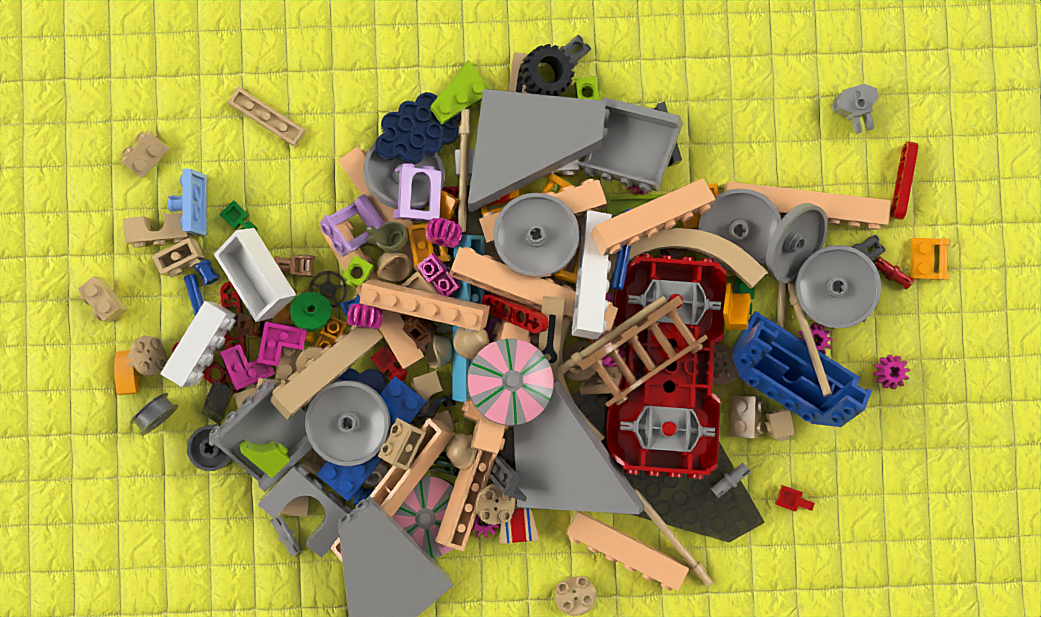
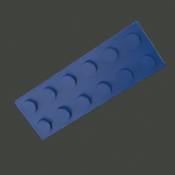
M396 376L380 394L390 414V430L397 418L411 424L417 417V414L428 403ZM379 451L370 460L354 466H342L327 461L317 473V476L343 498L350 501L383 459L378 457Z

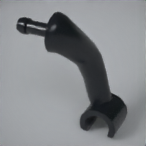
M452 394L442 395V397L434 399L427 409V413H418L417 418L428 417V419H434L442 404H444V407L456 405L455 400H452Z

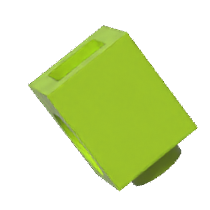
M596 76L575 79L576 98L599 100ZM589 90L592 96L585 98L581 92Z
M354 255L342 277L347 279L345 283L356 289L359 286L362 288V283L368 281L375 266ZM356 268L363 270V275L359 279H355L353 276V271Z

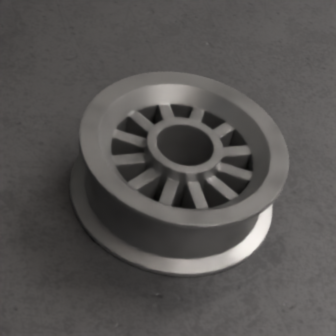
M163 393L154 398L131 419L130 424H136L142 431L140 433L141 436L156 429L178 408V404L173 405L167 398L168 393Z

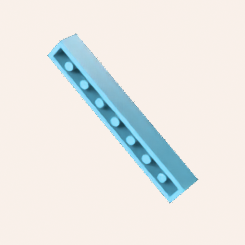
M462 235L458 245L454 247L453 262L459 247H468L475 250L476 254L485 255V236ZM457 279L462 287L453 293V298L482 304L484 289ZM453 325V340L457 330L460 328L459 326ZM454 345L452 400L465 402L466 399L470 400L467 389V375L473 359L461 357L456 352Z

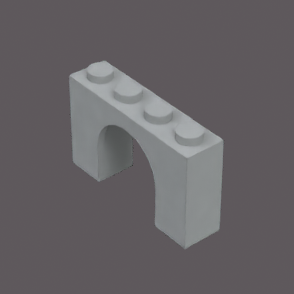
M294 464L261 497L258 505L275 518L296 497L311 496L319 500L325 509L326 515L320 525L309 535L306 545L322 558L339 537V520L343 515L349 514L354 509L348 504L343 505L339 501L338 495L333 491L328 492L323 488L324 484L319 479L310 477L308 470L304 466Z

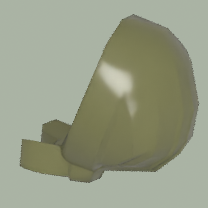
M398 222L385 223L377 230L374 226L366 228L370 235L367 237L368 242L378 245L382 250L389 253L401 250L408 240V232Z

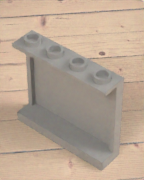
M603 97L602 101H606L605 109H609L608 122L604 121V128H607V138L602 140L601 148L587 154L584 162H578L579 167L588 176H594L595 174L601 176L606 181L612 182L617 180L622 185L628 187L635 185L646 192H651V190L658 192L683 126L681 117Z
M272 379L267 383L263 382L252 397L248 396L244 399L241 407L236 412H230L225 418V422L221 426H215L209 433V445L213 446L215 444L253 476L264 492L312 448L305 428L307 411L302 407L287 420L270 402L274 395L272 391L279 386ZM244 439L254 444H267L273 440L277 444L282 443L289 452L287 454L290 461L271 478L241 453L239 444Z

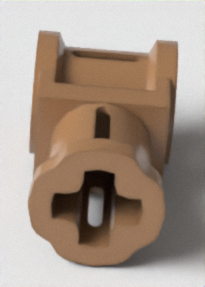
M316 256L274 257L282 272H290V274L296 276L315 277V273H313V260H315Z

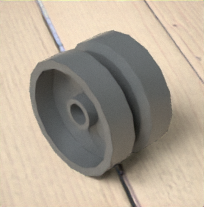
M211 424L201 427L190 436L187 443V454L190 461L197 468L204 471H215L230 465L234 461L218 446L215 445L213 448V446L209 445V433L215 426H221L222 424Z

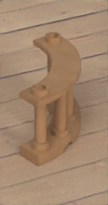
M679 296L578 363L582 370L589 366L592 369L595 368L614 397L605 403L607 407L613 403H616L617 406L628 399L626 395L647 379L689 351L694 354L703 348L701 343L708 339L707 336L704 335L696 340L677 313L678 309L676 307L683 303ZM664 315L667 318H671L689 344L678 353H676L658 327L659 323L657 320ZM645 328L648 331L651 330L669 356V359L657 367L638 341L639 337L637 334ZM625 342L628 345L631 344L649 370L647 374L638 380L618 353L619 349L617 347ZM606 355L613 359L630 384L622 391H620L602 364L603 360L601 358Z

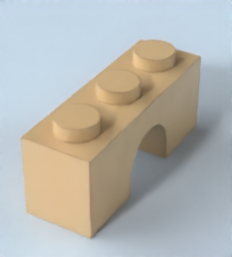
M183 212L164 214V226L156 232L152 229L150 218L144 216L123 218L125 243L133 245L134 248L146 247V243H153L154 246L166 245V241H174L177 244L187 238L193 239V234L184 232L180 225V218L183 216Z
M438 371L413 378V383H411L412 390L428 402L420 413H427V409L431 405L432 396L444 390ZM450 409L443 412L437 411L434 419L442 421L451 431H454L456 428Z

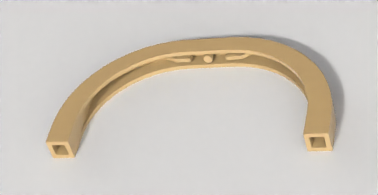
M695 229L658 230V233L650 238L642 237L638 243L631 246L628 262H630L636 256L639 257V254H646L661 249L693 250L706 254L724 264L750 289L768 273L753 257L731 241L718 235ZM617 253L609 254L608 261H611V268L609 273H607V280L614 275ZM566 320L562 321L558 367L563 364L565 339L571 322ZM558 368L557 377H553V380H559L574 402L568 390L565 376ZM581 412L599 440L602 441L605 436Z

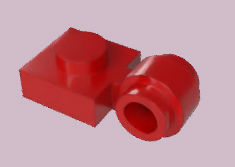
M384 345L370 357L383 374L390 370L388 377L391 380L394 376L402 382L406 379L407 371L401 365L398 367L394 366L398 360L387 345Z

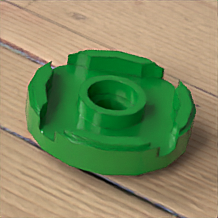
M315 292L302 293L293 300L290 307L291 321L297 328L308 332L319 331L326 327L332 314L331 305L327 298ZM310 308L314 309L313 312H308L307 310Z

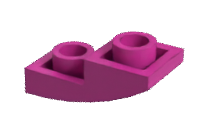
M434 253L417 265L427 282H432L440 295L449 297L462 287L456 278L449 276L450 270Z

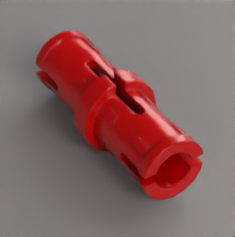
M881 256L874 261L877 270L886 275V279L889 281L893 280L905 290L914 282L913 278L900 271V267L897 265L893 266Z

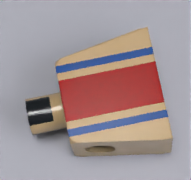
M516 499V507L511 520L501 523L500 544L539 540L532 508L517 507Z

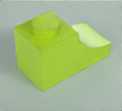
M244 439L239 444L241 453L271 478L290 461L287 454L289 451L282 443L277 444L271 440L267 444H254Z

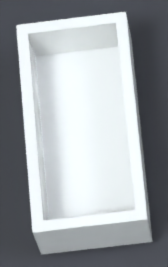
M255 228L236 230L215 252L216 259L255 322L273 318L296 296Z
M204 301L160 374L181 387L199 384L204 376L202 372L205 367L210 366L215 358L213 354L216 349H220L226 340L224 336L227 331H231L235 326L237 315L218 303Z

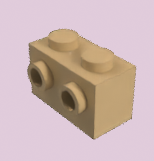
M187 238L152 256L160 274L170 276L171 278L182 273L181 270L187 267L194 268L201 260L205 259L197 240Z
M93 276L78 288L82 294L80 296L87 305H91L94 309L93 314L100 321L113 322L128 310L102 277Z
M397 418L391 427L385 443L381 447L378 457L407 471L426 432Z

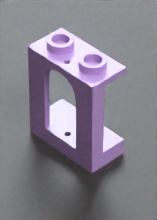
M402 164V167L395 169V172L399 173L398 209L393 210V219L430 222L433 218L439 219L441 171L434 170L432 166H422V169L415 168L414 164ZM414 174L428 176L430 180L429 211L410 209L411 183Z
M365 194L340 211L330 216L328 214L325 215L320 222L323 233L329 236L333 242L334 249L342 257L369 243L367 237L370 235L366 231L351 241L346 242L336 225L356 214L361 217L367 228L374 226L377 230L385 224Z

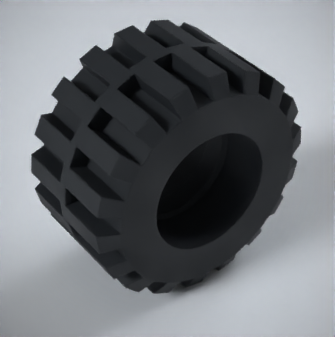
M551 44L541 45L532 50L522 60L523 63L519 68L522 71L519 73V78H523L520 83L522 86H526L525 91L527 93L558 96L568 89V86L573 81L571 78L574 77V71H571L574 68V64L569 62L571 57L570 55L566 57L564 49L558 50L559 46L554 45L551 47ZM540 62L547 63L553 68L555 73L553 83L546 82L540 77L538 73V64Z

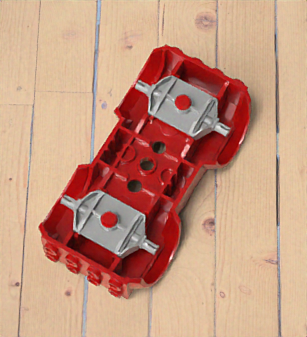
M639 254V257L636 256L627 265L623 289H615L613 306L618 308L614 319L616 327L661 296H664L668 302L679 296L683 303L676 307L678 309L677 313L696 340L704 335L708 338L701 343L703 348L694 354L689 351L675 360L676 369L674 371H668L666 368H663L626 395L628 399L618 406L616 403H613L608 407L606 445L610 456L619 463L620 469H624V473L640 474V470H643L645 475L661 476V472H666V476L681 478L682 473H685L687 478L704 479V475H710V472L714 471L718 466L721 399L712 393L714 345L724 338L723 310L726 295V271L720 266V263L714 262V259L704 258L701 261H693L692 257H681V260L672 259V256L668 255L652 258L650 254ZM664 315L657 320L659 323L658 327L667 340L674 339L677 342L676 353L689 345L670 317L667 318ZM645 328L637 334L639 337L638 341L656 367L669 359V356L651 330L648 331ZM626 342L627 356L625 357V363L638 380L647 374L649 370L631 344L628 345ZM624 377V389H625V388H627L630 384L628 383V381H627V380L625 379V377ZM669 380L675 384V390L672 393L664 391L663 384L665 381Z

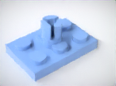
M183 169V175L180 177L183 195H169L167 201L168 209L171 212L183 211L180 225L184 232L206 236V175L193 169Z

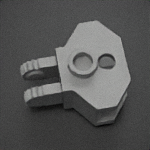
M861 84L845 89L832 104L834 113L846 117L847 121H851L856 134L862 132L859 117L863 118L868 130L874 128L871 112L873 111V104L879 97L877 88Z

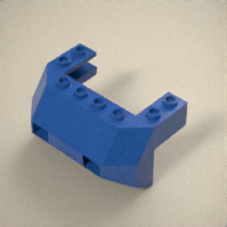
M756 311L748 320V329L740 331L733 345L732 358L740 378L811 424L835 427L844 426L865 410L872 392L869 388L864 390L857 385L860 379L859 376L818 351L832 392L831 396L824 397L806 343Z

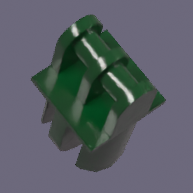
M441 452L439 456L446 457L447 460L437 458L434 461V464L445 466V468L431 465L428 469L446 473L450 476H458L460 471L457 468L456 472H453L455 466L451 463L446 452Z

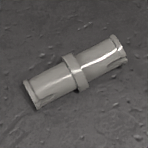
M742 462L729 474H724L725 477L711 487V490L720 498L732 487H737V483L750 474L751 471Z
M281 514L269 521L279 535V541L283 542L291 557L302 550L293 536V530L289 529Z

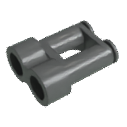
M577 35L566 46H561L558 50L564 49L566 51L564 54L566 57L570 55L571 59L569 62L573 63L575 67L578 65V61L591 50V47L583 42L580 35ZM580 45L582 48L574 54L572 50Z
M873 235L862 243H856L852 246V248L861 251L871 260L886 251L884 246L880 245L877 235ZM875 245L876 248L868 253L866 249Z

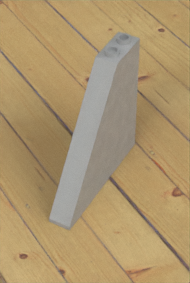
M483 89L468 199L469 211H475L601 148L602 140L607 138V128H604V121L608 122L609 109H605L606 101Z
M553 380V392L546 408L531 421L514 425L515 469L520 477L517 487L527 497L525 502L517 499V507L640 514L644 510V503L559 380Z
M371 496L361 500L353 511L343 515L339 520L338 532L349 617H417L453 586L450 575Z

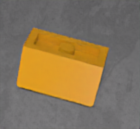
M727 283L723 310L726 330H747L751 302L750 293L733 294L731 283Z

